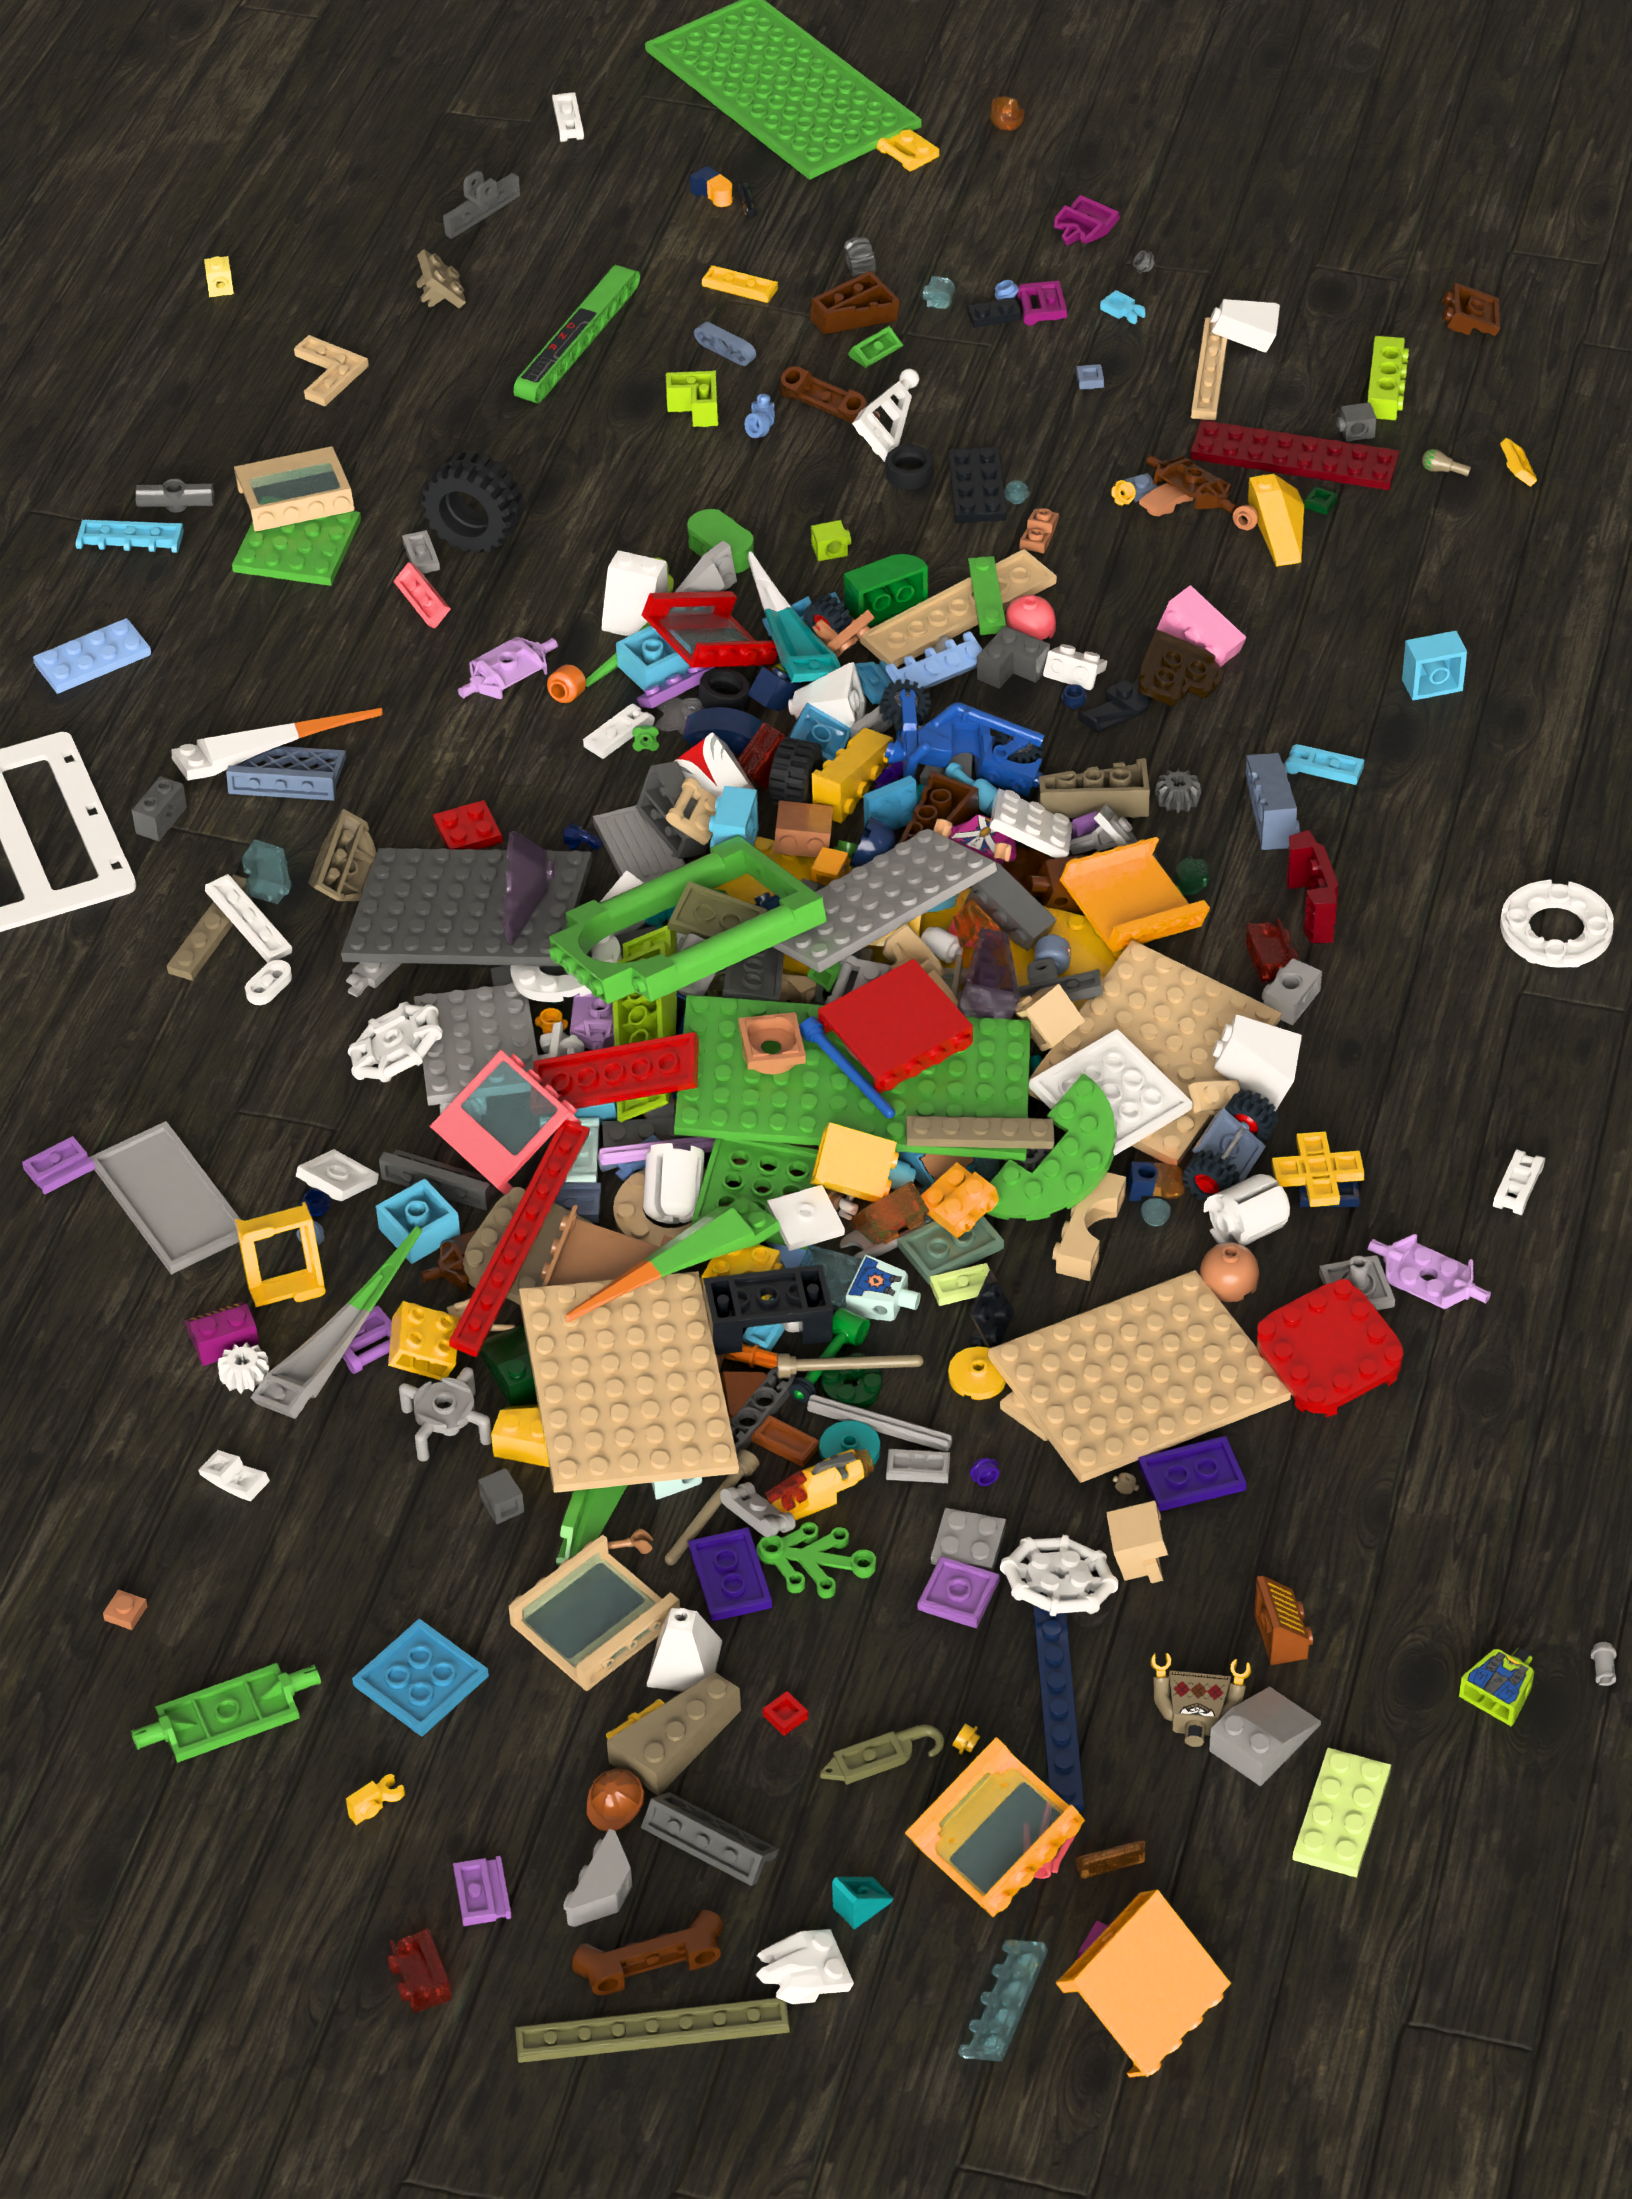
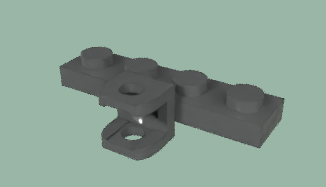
M478 170L464 179L463 188L464 197L469 200L443 216L445 235L451 239L518 198L520 196L519 177L511 173L496 183L492 178L484 182V176Z
M1052 958L1034 961L1028 965L1027 969L1030 985L990 993L989 1007L992 1018L1010 1017L1015 1013L1009 1005L1015 1000L1028 995L1032 996L1038 990L1060 984L1071 1002L1092 999L1103 995L1100 970L1097 969L1059 978L1055 962Z
M670 1093L669 1103L646 1112V1119L626 1120L621 1123L618 1120L602 1121L604 1148L638 1144L653 1134L660 1141L695 1137L674 1135L675 1109L672 1093Z

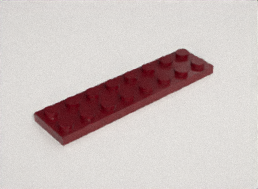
M1201 420L1191 449L1190 459L1390 490L1399 460V450Z

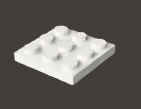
M998 789L994 797L989 828L1055 859L1068 856L1072 822L1065 815L1060 813L1053 814L1045 810L1037 802H1027L1021 799L1014 791Z

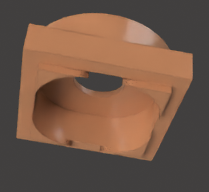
M796 1012L738 1018L742 1056L748 1070L754 1069L764 1074H780L790 1070L797 1064H805L806 1055ZM766 1041H776L781 1045V1050L776 1054L765 1053L761 1046Z

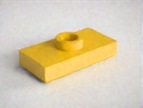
M1509 438L1504 439L1500 445L1508 460L1506 463L1507 467L1517 478L1531 487L1537 482V478L1523 448Z

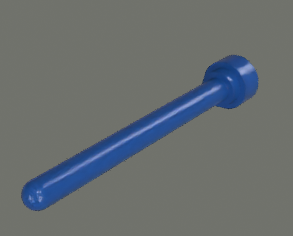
M815 1016L804 1020L799 1026L801 1036L806 1041L817 1043L886 1118H893L895 1116L894 1108L824 1035L823 1024Z

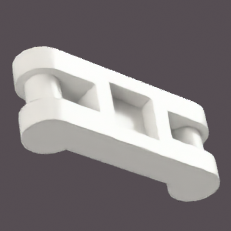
M1517 1149L1497 1190L1493 1207L1499 1209L1506 1207L1513 1209V1213L1522 1215L1537 1178L1543 1170L1545 1158L1538 1155L1534 1158L1525 1155L1526 1152ZM1508 1193H1512L1518 1196L1517 1198H1514L1507 1195Z

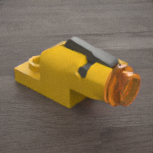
M857 1448L832 1455L814 1466L796 1472L795 1486L768 1496L767 1501L782 1513H791L796 1521L836 1505L837 1492L854 1486L859 1480L867 1478L868 1474L874 1471L872 1459L866 1449L858 1450Z

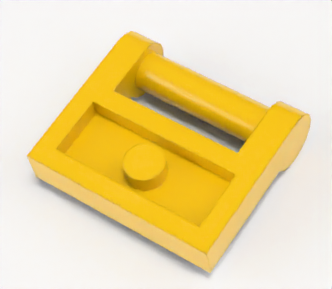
M911 129L903 130L889 139L881 138L876 146L880 152L887 153L901 162L908 171H913L939 157V148Z

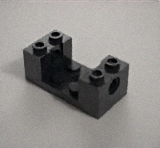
M823 1264L703 1278V1297L716 1355L742 1352L743 1328L799 1321L802 1345L832 1341L833 1306ZM764 1295H771L775 1299L766 1301L763 1300L761 1297Z

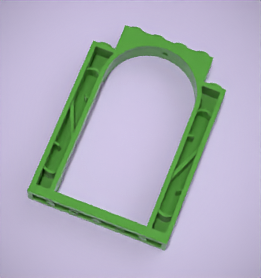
M738 835L711 847L710 854L601 903L592 900L565 912L568 924L565 925L566 929L549 936L551 944L549 954L555 964L561 965L568 975H573L580 985H585L595 997H599L606 1004H610L634 992H637L639 995L642 994L652 1002L827 922L823 898ZM748 873L781 898L779 900L780 906L668 957L661 953L644 960L611 963L587 956L590 949L607 936L676 906L688 881L713 889Z

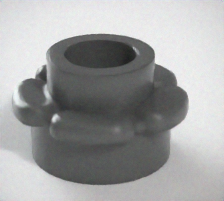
M1141 250L1135 256L1133 267L1137 269L1138 273L1149 272L1153 268L1155 260L1152 252Z

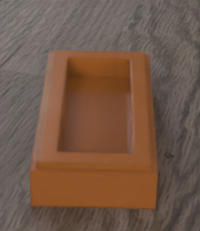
M768 1415L752 1434V1442L801 1467L808 1463L818 1451L820 1440L771 1415Z

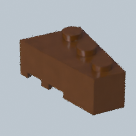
M870 270L812 298L810 320L823 334L894 322L898 319L900 300Z

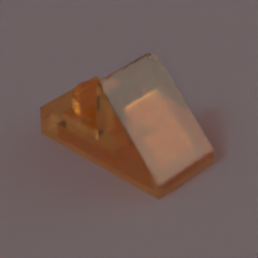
M972 899L953 917L960 947L962 948L971 940L989 959L1011 939Z

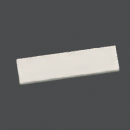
M229 874L205 885V892L267 963L279 960L292 953V946Z

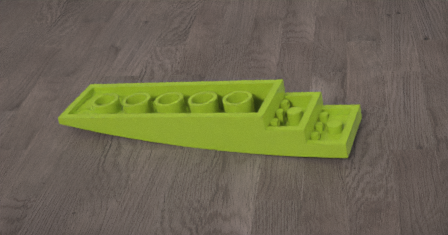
M668 925L623 943V959L617 961V963L644 960L661 953L665 957L677 953L676 932L667 929ZM677 990L652 1002L642 994H637V992L614 1001V1046L676 1035ZM670 1093L617 1102V1120L621 1123L668 1104Z

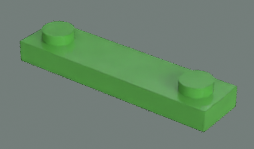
M994 556L968 558V568L980 635L997 634L1006 626Z

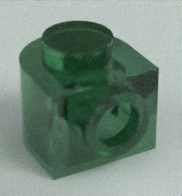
M1188 856L1177 865L1175 886L1181 893L1193 895L1209 885V867L1203 859L1195 860Z

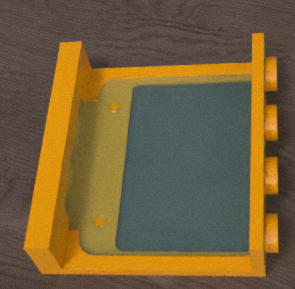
M996 1737L916 1820L905 1834L941 1870L994 1917L998 1912L1003 1911L1009 1906L1012 1897L1033 1880L1035 1873L1044 1863L1050 1862L1056 1856L1062 1844L1078 1833L1081 1824L1085 1820L1074 1806H1069L1013 1756L1009 1749Z

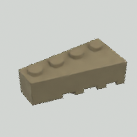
M1146 758L1136 759V764L1125 766L1124 762L1113 763V768L1099 770L1097 766L1090 767L1081 774L1068 771L1039 776L1038 803L1045 810L1053 814L1060 813L1067 818H1079L1095 811L1098 812L1106 803L1118 817L1137 818L1149 816L1150 788Z
M716 1672L712 1673L608 1739L609 1763L618 1769L629 1770L640 1779L644 1787L659 1796L741 1711L740 1688Z

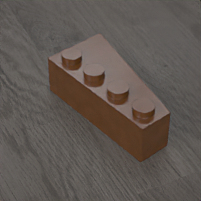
M931 771L927 787L924 786L921 793L922 798L919 804L915 806L913 818L908 822L899 843L909 840L922 830H933L937 819H945L951 822L952 826L970 821L979 814L978 788Z

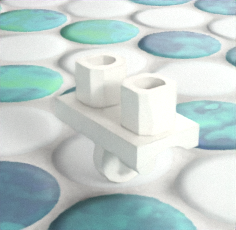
M562 1022L553 1023L552 1033L543 1034L540 1037L541 1048L544 1053L548 1054L539 1055L538 1060L584 1052L585 1046L576 1035L568 1036L563 1032Z

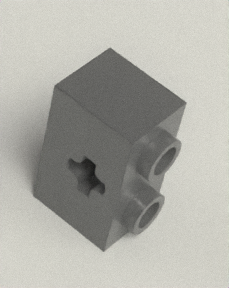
M161 776L156 780L132 809L136 834L156 841L162 839L187 808L184 785L182 783Z

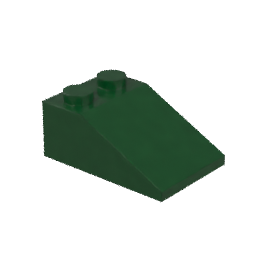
M524 1324L486 1338L479 1354L510 1406H520L536 1400L537 1396Z

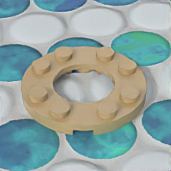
M644 1168L632 1174L619 1188L613 1205L614 1222L618 1233L660 1247L664 1235L675 1238L689 1228L692 1222L677 1228H663L653 1224L646 1218L643 1211ZM703 1169V1179L705 1176L706 1169ZM725 1203V1204H722L721 1206L727 1207V1206L730 1205V1204Z

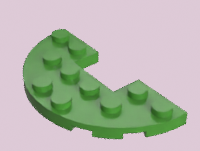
M1083 1073L1047 1115V1118L1053 1119V1124L1065 1131L1066 1134L1033 1173L1009 1159L990 1182V1184L996 1187L999 1201L994 1209L986 1214L1004 1220H1009V1218H1026V1221L1048 1218L1051 1217V1213L1066 1207L1070 1209L1080 1203L1103 1180L1114 1158L1113 1151L1117 1138V1126L1107 1097L1101 1088Z

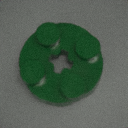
M853 1353V1354H851L850 1356H846V1357H866V1356H865L864 1354H862V1353ZM879 1368L822 1371V1392L825 1398L863 1409L873 1405L879 1398V1392L882 1389V1373ZM849 1380H856L857 1386L852 1384L846 1385L845 1383Z

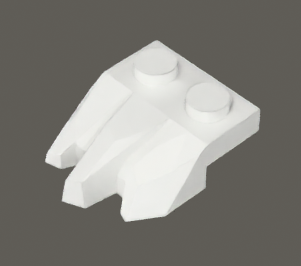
M830 1929L798 1932L764 1949L757 1955L762 1962L769 1963V1965L763 1967L756 1976L763 1983L779 1984L780 1989L776 1992V1998L791 2004L815 2002L819 1994L848 1992L854 1984Z

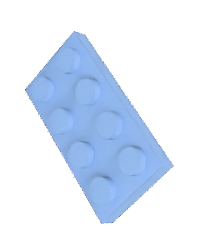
M125 618L33 656L34 665L58 694L150 656L151 650L150 646L130 621Z

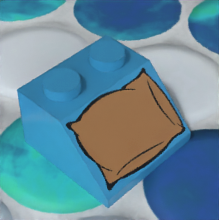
M899 1152L898 1160L909 1163L910 1167L916 1170L915 1180L927 1189L956 1162L969 1172L979 1166L976 1157Z

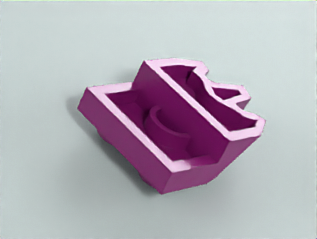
M1079 195L1070 207L1065 205L1056 215L1054 228L1064 231L1062 239L1066 246L1078 240L1086 244L1107 235L1120 219V215L1116 210Z

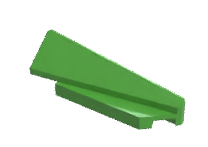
M628 1485L575 1490L573 1492L561 1526L560 1537H563L564 1540L556 1559V1565L560 1566L565 1560L573 1558L582 1551L587 1543L594 1542L599 1538Z

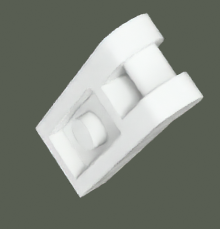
M575 93L552 95L560 142L568 141L569 138L584 139Z
M630 704L584 738V747L604 759L633 737L632 730L635 727L642 725L652 726L655 717L648 712H641V708L637 705Z

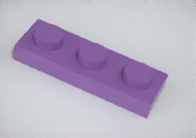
M689 666L687 668L688 672L682 675L674 674L666 678V683L646 688L644 690L645 694L637 697L639 706L642 708H654L699 685L703 674L714 669V667L691 668Z

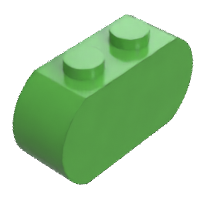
M717 509L701 510L689 518L687 524L688 544L691 550L702 557L720 542L725 541L731 548L735 573L743 572L750 567L748 554L749 552L754 554V539L749 530L744 529L733 518L728 517Z

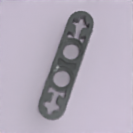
M777 1367L773 1368L737 1414L729 1420L733 1440L736 1438V1443H734L736 1454L741 1449H747L752 1442V1434L768 1415L773 1417L790 1396L788 1388L795 1380V1374L791 1375L790 1378H778ZM776 1381H777V1382H780V1383L778 1384V1386H777V1391L775 1390V1389H776ZM761 1398H770L773 1401L767 1406H761L757 1403ZM745 1418H752L756 1423L752 1426H743L740 1424V1421Z

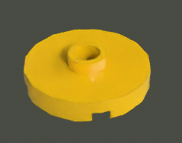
M980 1346L966 1348L952 1358L949 1364L948 1378L951 1387L957 1394L963 1397L965 1394L971 1396V1399L983 1400L998 1395L1005 1388L1007 1382L988 1358L990 1348Z

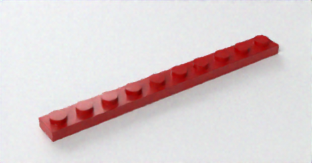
M566 1119L557 1129L450 1338L449 1347L474 1357L478 1356L589 1136L590 1128Z

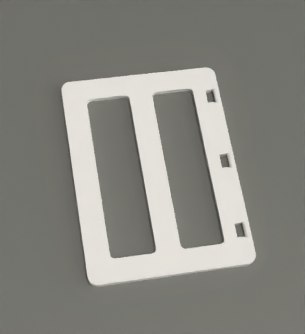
M58 732L0 749V841L24 896L22 901L0 907V932L132 893L136 889L135 878L72 736L67 732ZM72 755L74 761L66 763L64 757ZM41 760L49 762L98 874V878L60 890L51 889L2 774L6 770ZM96 808L98 814L89 816L87 810ZM119 861L122 868L113 870L111 864Z

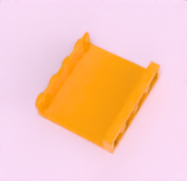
M1157 837L1139 840L1136 843L1125 846H1117L1104 852H1095L1092 855L1079 859L1074 858L1065 865L1060 882L1112 952L1127 948L1132 940L1143 944L1201 927L1210 909L1204 900L1189 904L1152 855L1159 841Z
M1158 1889L1140 1892L1056 1982L1063 1993L1079 1992L1134 2062V2066L1127 2072L1129 2077H1148L1157 2072L1161 2067L1160 2061L1167 2054L1179 2048L1183 2042L1181 2038L1203 2021L1202 2015L1208 2008L1217 2005L1223 1999L1224 1995L1222 1993L1231 1984Z

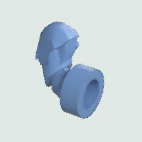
M759 394L757 401L752 402V413L748 414L745 419V430L752 438L766 436L769 432V427L774 424L775 418L774 403L770 402V396L768 394Z

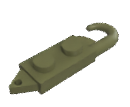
M924 1724L895 1734L892 1731L833 1752V1759L820 1772V1778L844 1781L847 1785L906 1764V1761L912 1755L911 1741L925 1736L933 1738L936 1742L935 1747L928 1752V1755L933 1757L943 1749L945 1743L943 1734L934 1726Z

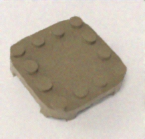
M512 1188L509 1193L496 1202L467 1245L463 1260L464 1271L470 1279L469 1284L475 1289L525 1193L523 1188ZM554 1203L507 1296L508 1299L520 1305L519 1289L536 1287V1285L542 1287L544 1279L540 1277L546 1261L551 1263L553 1255H550L553 1241L555 1237L561 1239L563 1232L559 1231L563 1216L564 1214L570 1215L571 1211ZM577 1215L576 1219L593 1224L589 1220Z

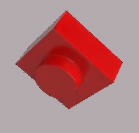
M787 1691L763 1708V1716L785 1736L808 1719V1710Z

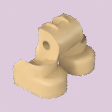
M907 923L886 938L882 954L893 964L891 970L915 959L958 1009L960 1008V1003L955 994L941 977L945 974L941 963L932 950Z

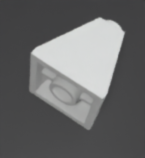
M854 662L848 663L796 690L793 699H789L788 702L790 714L795 715L797 720L806 703H809L851 728L852 725L863 718L867 703Z
M685 1608L670 1609L659 1632L647 1687L684 1692L716 1672L722 1639L697 1611Z

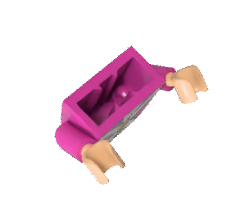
M976 815L970 821L957 826H952V823L945 819H937L933 832H937L995 861V864L998 862L1002 866L1004 861L1012 862L1017 856L1015 840L989 828L991 819L985 816Z

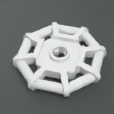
M403 1002L399 1004L398 1008L377 1019L371 1018L368 1021L369 1025L357 1041L349 1046L348 1054L353 1064L352 1075L359 1080L371 1078L388 1082L394 1075L414 1065L419 1066L422 1064L423 1057L434 1042L441 1039L443 1030L439 1027L438 1009L431 1004L418 1006ZM374 1064H379L378 1068L372 1066Z
M1064 1534L1059 1538H1023L1012 1554L1002 1559L1000 1565L1001 1571L1006 1574L1012 1588L1011 1595L1016 1600H1025L1050 1612V1616L1055 1617L1058 1613L1086 1611L1089 1614H1093L1099 1611L1101 1603L1111 1593L1117 1591L1119 1583L1118 1579L1112 1575L1106 1562L1107 1555L1103 1551L1090 1549L1069 1539V1535ZM1054 1550H1059V1552H1049V1553H1041V1552H1040V1551H1054ZM1025 1557L1030 1561L1028 1565L1020 1562ZM1097 1570L1099 1577H1092L1091 1572ZM1090 1590L1094 1591L1093 1594H1087Z

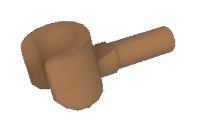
M639 1529L633 1533L631 1538L608 1542V1549L635 1546L641 1554H647L652 1550V1546L648 1542L653 1541V1538L647 1531Z

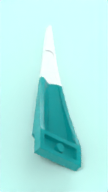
M749 552L748 561L782 668L787 671L791 682L815 681L840 668L841 665L835 653L797 615L773 584L754 554Z

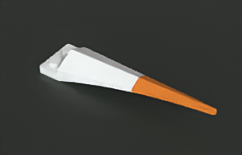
M382 708L199 739L197 740V745L185 744L180 746V748L171 749L172 760L187 780L210 777L226 770L228 766L239 764L280 745L330 728L381 716L383 712Z

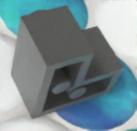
M1004 626L977 655V680L1000 689L1012 674H1016L1036 683L1044 673L1050 644Z

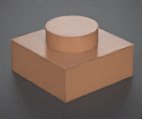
M118 1590L103 1612L104 1620L133 1630L147 1608L146 1599Z

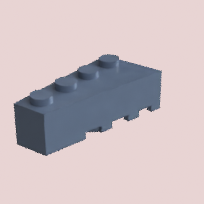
M1279 753L1247 755L1245 776L1261 850L1288 848L1289 836L1300 833L1299 821L1296 820L1297 806L1291 791L1290 782L1287 779L1286 764H1282Z

